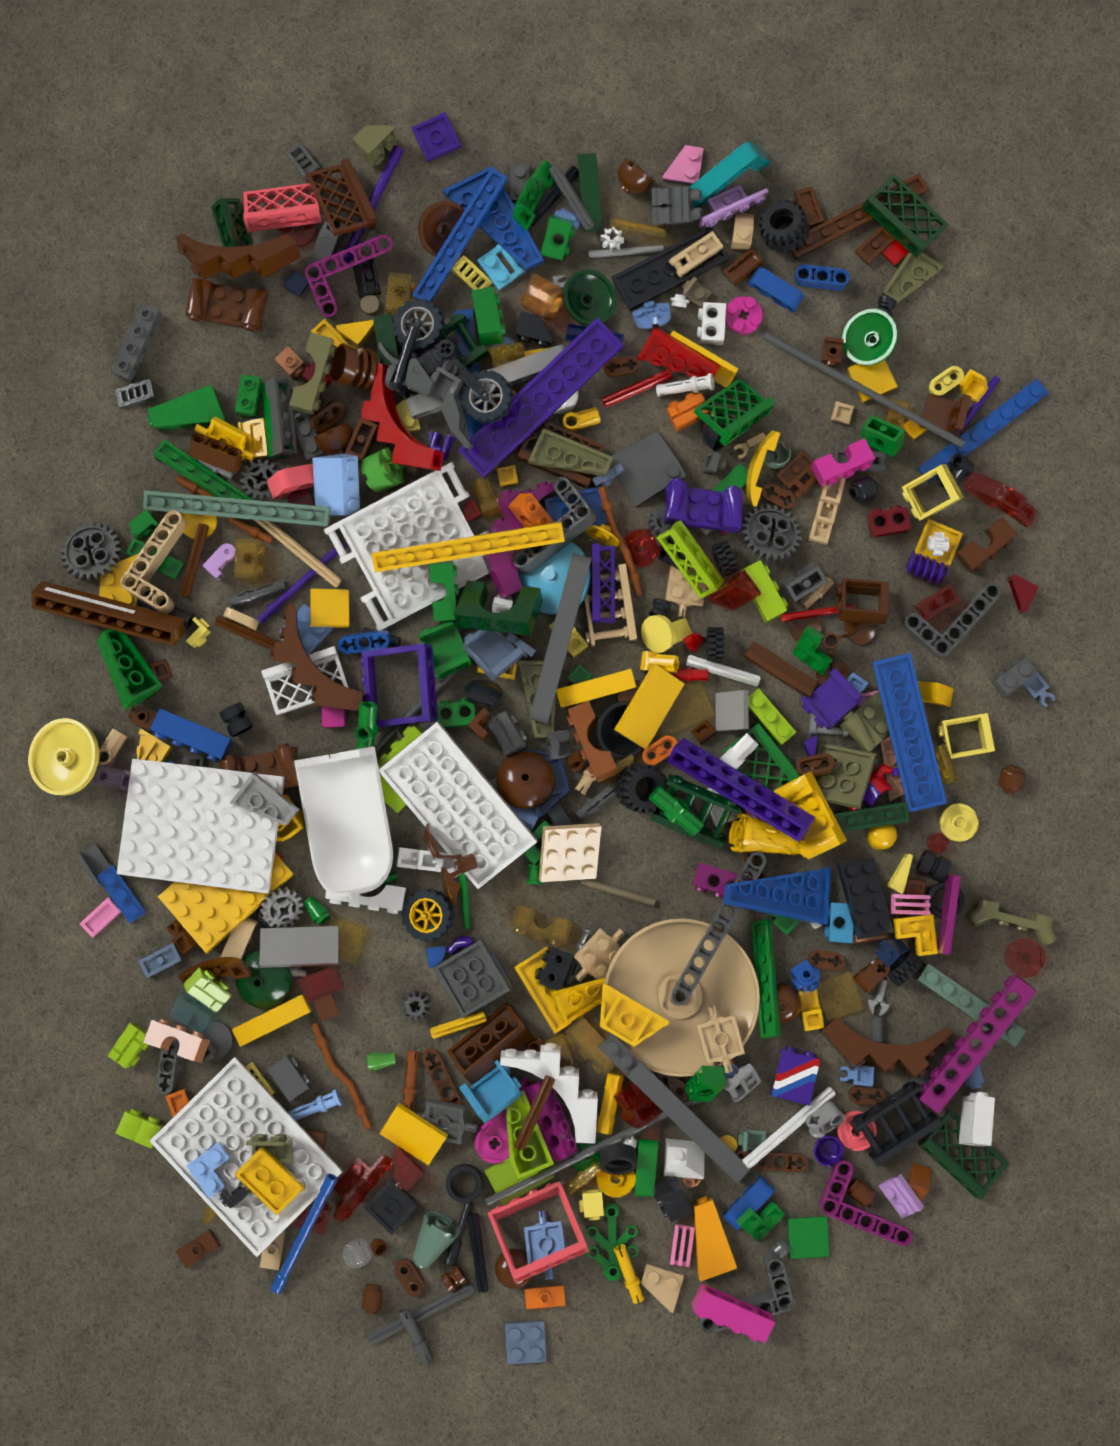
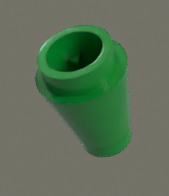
M313 896L304 901L303 904L314 923L322 925L330 918L329 910L314 899Z

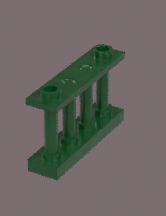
M462 313L450 319V322L444 328V336L440 340H450L453 343L448 334L458 328L471 348L470 354L467 356L461 355L460 363L467 369H470L491 353L484 344L480 346L476 343L464 325L468 319Z
M669 774L666 782L667 785L671 786L669 793L674 797L678 789L688 793L689 795L685 803L689 809H691L696 797L707 801L699 818L704 822V825L696 835L692 836L678 823L674 824L669 821L664 815V811L658 807L652 813L650 820L722 850L726 840V836L722 832L731 813L738 814L741 806L724 796L688 782L679 775ZM713 805L724 808V812L715 830L705 827Z

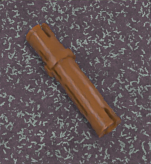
M407 1051L404 1088H402V1092H404L403 1106L411 1111H414L415 1093L418 1091L416 1089L419 1051Z

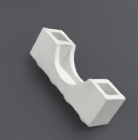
M386 885L376 896L365 897L360 895V898L348 899V896L336 897L326 891L325 898L330 899L329 903L341 905V901L349 902L348 906L360 908V904L368 905L367 909L379 911L380 907L386 908L388 913L398 914V910L403 911L407 888Z

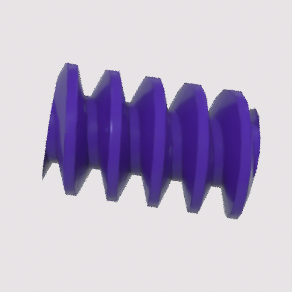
M913 550L906 568L907 574H910L913 570L914 577H917L921 573V580L928 576V582L931 583L935 579V585L938 586L945 578L949 565L944 568V563L940 562L936 566V559L929 563L928 556L922 560V554L919 553L915 557V551Z

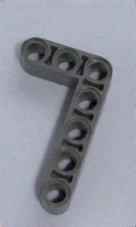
M565 477L556 479L553 484L555 492L570 510L556 521H562L565 542L521 549L514 556L513 563L523 574L534 572L589 528L596 520L593 510Z
M991 582L983 587L942 634L917 613L909 614L904 618L903 628L935 657H944L952 651L1002 594L1001 586L998 583ZM988 588H992L995 591L994 597L988 594ZM975 602L982 604V611L975 608ZM963 616L969 617V625L963 623ZM910 618L916 621V627L909 626L908 620ZM950 630L957 632V639L951 638ZM923 631L930 633V640L923 638ZM938 644L944 645V653H940L937 650Z
M770 1251L764 1256V1265L771 1289L738 1299L770 1312L774 1316L790 1311L794 1306V1300L783 1261L777 1252ZM775 1261L778 1262V1263H777L776 1265H774V1266H771V1265H770L772 1262H775ZM782 1279L780 1283H775L777 1280ZM787 1297L786 1300L780 1301L781 1298ZM698 1317L700 1328L704 1333L709 1334L729 1328L724 1325L718 1326L712 1320L705 1323L704 1321L708 1318L702 1319Z

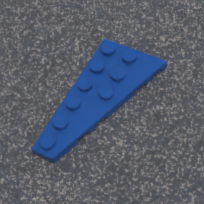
M491 166L442 190L443 194L465 210L490 169H494V167ZM503 187L479 227L526 271H529L543 264L544 260L528 230L525 231L513 219L515 206Z
M832 867L725 885L723 904L826 925L828 924Z

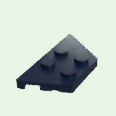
M525 748L520 752H533L542 756L550 764L554 773V787L551 795L543 804L535 807L537 817L540 819L570 792L561 758L551 760L548 752Z

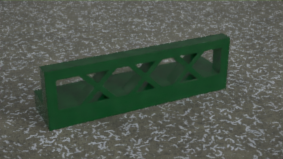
M220 198L211 208L223 247H241L240 238L246 242L247 246L253 245L250 233H247L240 199ZM229 204L235 205L236 213L230 209ZM234 221L241 225V231L235 227Z
M907 802L834 814L842 832L910 821Z

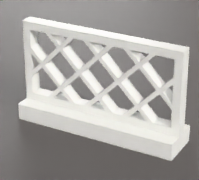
M334 646L309 654L312 662L322 673L331 675L333 681L335 678L341 680L343 685L349 688L337 649ZM332 661H336L337 664L334 674L325 670L327 664ZM283 663L261 671L277 716L315 703L310 697L316 686H312L310 692L300 688L302 684L295 686L289 683L292 668H296V664ZM279 680L284 683L280 692L272 689L271 682ZM286 685L296 688L292 698L282 694ZM299 690L308 694L306 700L301 703L294 700ZM280 697L289 700L286 708L279 710L277 703Z

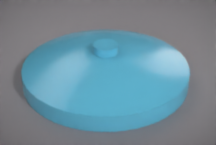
M572 542L567 544L534 572L523 574L519 569L517 570L522 586L541 589L543 598L539 611L541 613L557 614L572 555L575 553L586 556L582 549ZM591 565L589 567L580 603L587 596L591 586Z

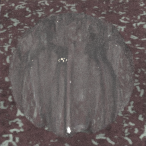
M363 1239L350 1241L343 1248L342 1256L344 1262L351 1268H360L366 1265L372 1257L371 1246Z

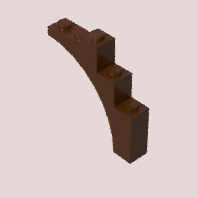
M183 233L176 236L179 253L189 259L192 263L191 269L193 273L200 276L203 280L221 271L233 279L250 270L265 277L301 258L298 242L287 234L261 244L241 247H222L204 244L189 238Z
M288 604V608H284L283 619L286 620L285 627L281 629V639H283V642L275 641V645L271 646L270 657H273V661L296 664V668L293 667L291 672V679H294V683L317 686V689H313L312 701H315L314 705L359 711L360 703L364 700V692L349 689L336 683L323 674L312 662L300 638L297 622L298 606Z
M838 1017L821 1031V1034L851 1068L855 1065L859 1068L867 1061L865 1058L867 1056L881 1073L886 1070L888 1073L897 1066L895 1063L897 1061L911 1078L916 1076L920 1078L928 1071L926 1067L929 1063L925 1057L927 1059L932 1057L937 1052L935 1048L939 1044L944 1046L950 1040L949 1035L953 1033L947 1026L934 1036L921 1042L907 1045H890L862 1037L848 1028Z

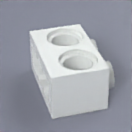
M703 302L702 308H699L698 320H701V327L697 329V338H701L700 344L723 345L726 303ZM712 311L716 314V317L710 318L707 313ZM713 330L716 335L708 336L706 331Z

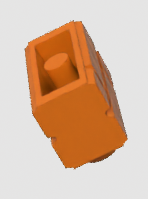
M692 392L685 396L686 400L681 402L676 400L668 405L669 408H667L666 414L676 432L702 420L694 413L695 408L705 402L701 392L698 394ZM702 410L707 415L711 413V411Z

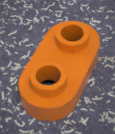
M672 736L662 737L643 751V761L647 765L653 766L670 756L673 747L677 744V740ZM666 742L671 743L670 749L664 747ZM650 752H653L655 754V758L653 760L648 758V754Z

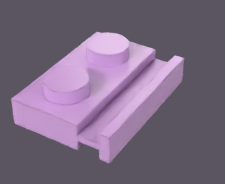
M902 1174L885 1180L879 1185L901 1218L912 1215L917 1211L919 1212L924 1208V1205Z

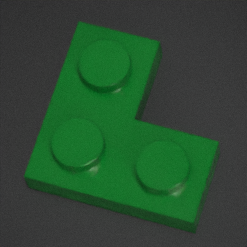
M809 625L804 630L792 654L823 676L833 659L818 649L824 635Z
M772 1201L759 1215L749 1207L736 1222L759 1242L775 1224L780 1222L785 1213Z

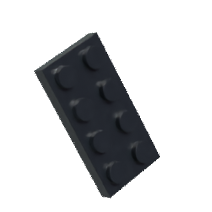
M874 858L839 863L837 870L857 940L894 933L895 930Z

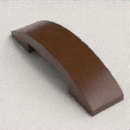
M220 957L190 967L180 973L178 977L184 984L198 968L204 971H211L215 975V979L232 976L236 980L249 977L252 973L241 959Z

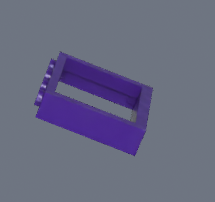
M423 643L362 652L361 665L363 667L362 683L365 690L364 702L371 701L378 705L374 657L418 651L422 716L379 721L377 706L376 724L378 729L438 721L432 645Z

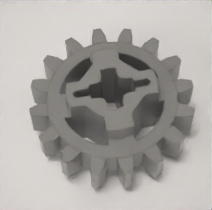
M280 887L277 888V892L271 890L270 896L265 895L266 902H261L263 909L260 912L264 915L263 919L271 927L274 925L276 928H279L282 925L284 928H287L288 923L293 926V920H299L297 914L303 913L301 908H299L303 906V903L300 901L301 897L296 894L294 889L289 890L288 887H285L283 891Z

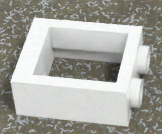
M976 1092L970 1093L969 1096H963L959 1144L977 1147L991 1146L995 1098L988 1097V1093Z

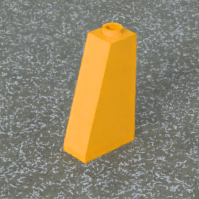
M707 1196L698 1198L696 1200L697 1203L693 1204L697 1273L700 1282L737 1269L713 1199Z

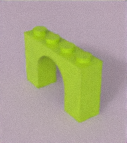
M418 724L413 727L409 725L402 733L405 736L401 741L397 739L390 746L392 751L388 755L386 753L383 754L377 761L380 763L378 768L380 769L423 734L425 730ZM380 774L384 802L396 813H399L407 804Z

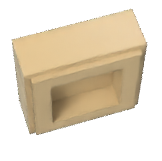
M836 401L831 421L849 425L854 406Z

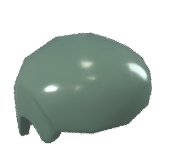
M778 441L775 451L767 449L763 463L773 469L783 467L791 458V449L786 448L782 441Z

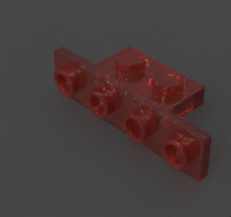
M382 1154L370 1168L358 1157L333 1188L344 1199V1202L333 1214V1217L341 1222L349 1219L356 1207L364 1201L369 1191L377 1185L381 1176L389 1170L394 1160Z

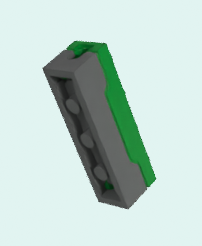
M274 377L261 383L269 458L285 459L298 454L294 415L289 405L292 397L290 379Z

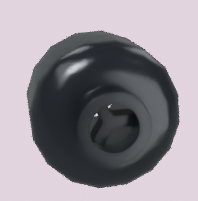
M869 476L854 480L849 488L851 498L858 503L874 500L879 491L878 483Z

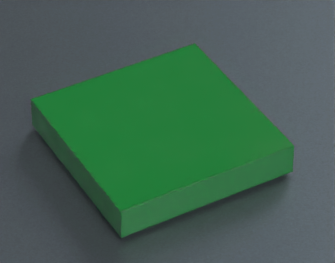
M827 1216L787 1218L790 1259L829 1257Z

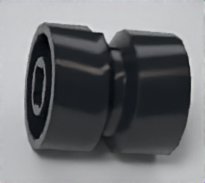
M241 702L233 704L219 713L222 721L228 724L227 730L232 738L254 727L250 718L245 716L246 710Z
M925 849L915 871L926 876L930 874L931 879L942 883L950 869L951 860L943 856L937 858L934 852Z

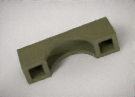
M310 333L305 351L315 362V373L308 383L294 387L289 404L292 410L313 416L315 410H319L321 403L319 396L325 390V376L330 373L331 356H335L337 349L333 338Z

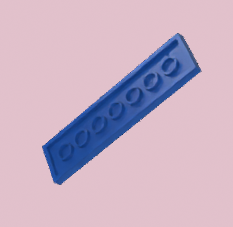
M911 653L872 662L908 812L947 804Z

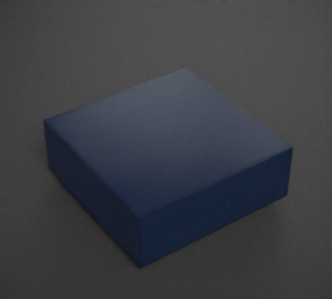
M293 271L284 284V288L301 297L309 282L307 278Z

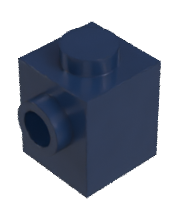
M896 937L889 940L885 938L879 943V949L875 954L889 968L898 963L909 952V948L900 939H896Z

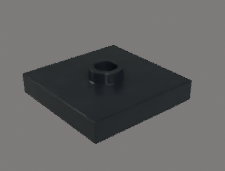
M391 1178L365 1205L364 1209L393 1235L418 1209L419 1205Z

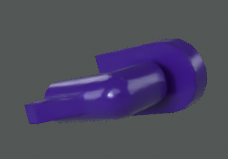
M429 431V448L444 452L443 460H447L456 437L447 434L442 447L438 446L441 434Z

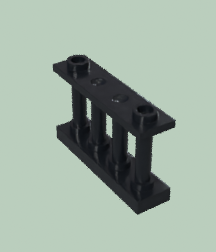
M915 1081L905 1083L900 1090L863 1114H857L849 1122L856 1132L860 1129L872 1147V1152L868 1153V1155L877 1167L943 1125L940 1118L933 1112L928 1113L921 1100H919L917 1092L922 1090V1088ZM908 1098L912 1100L921 1116V1120L915 1124L911 1123L900 1104ZM893 1108L905 1127L904 1131L898 1135L894 1133L884 1116L886 1112ZM878 1119L889 1138L882 1145L878 1144L868 1127V1124Z

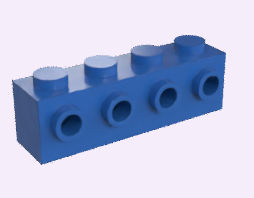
M159 709L150 728L154 733V737L161 740L168 738L172 740L171 744L180 748L183 745L190 748V752L200 755V753L208 755L207 759L216 763L218 760H224V756L227 755L233 742L231 738L163 709Z

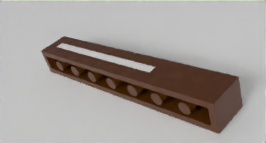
M42 581L31 591L32 608L171 646H175L184 635V619L45 581Z

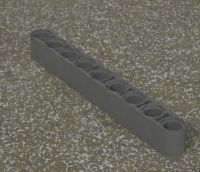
M575 553L572 555L531 708L530 720L548 724L592 558Z
M761 852L752 853L747 858L734 883L744 882L742 875L745 873L751 876V880H757L766 865L765 855ZM753 857H758L760 859V866L753 865ZM721 903L670 993L669 998L673 1005L681 1006L687 1003L741 908ZM724 907L731 908V917H727L724 915ZM714 924H720L723 927L721 934L714 931ZM706 940L711 941L713 944L711 951L704 948ZM696 957L703 960L702 968L695 966L694 959ZM686 974L693 976L694 982L692 985L685 983L684 977ZM677 991L682 992L684 995L682 1002H677L674 998Z

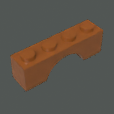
M586 701L567 709L570 715L567 716L570 727L574 726L576 729V733H574L577 744L581 743L583 749L580 750L584 761L588 760L590 763L587 769L591 778L595 777L597 782L619 774L610 751L598 750L590 744L591 731L597 725V719L590 702Z

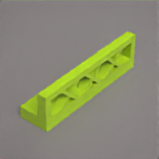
M681 520L674 523L669 530L658 535V541L700 599L720 588L724 582L723 578ZM670 535L675 541L674 545L669 544L665 537ZM677 551L682 552L686 556V559H679V557L677 556ZM688 567L694 568L697 574H690ZM699 582L705 583L709 589L703 592Z

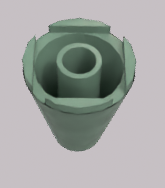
M427 1211L424 1215L412 1257L416 1266L420 1268L429 1267L459 1236L461 1232L460 1227L453 1225L454 1220L439 1211H434L433 1214Z

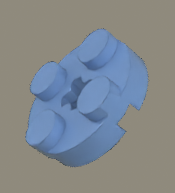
M654 301L644 302L642 307L633 312L636 326L649 329L653 328V324L658 323L659 326L666 324L671 319L670 305L668 303H654Z

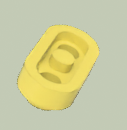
M958 366L949 367L932 379L928 387L929 392L940 397L959 385L960 381L964 378L963 370ZM954 374L956 376V380H952L950 378V375ZM935 385H940L941 390H936Z

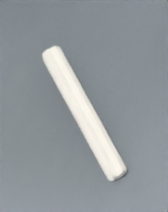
M689 655L687 658V666L697 669H709L708 672L753 686L759 685V675L707 661L693 655Z

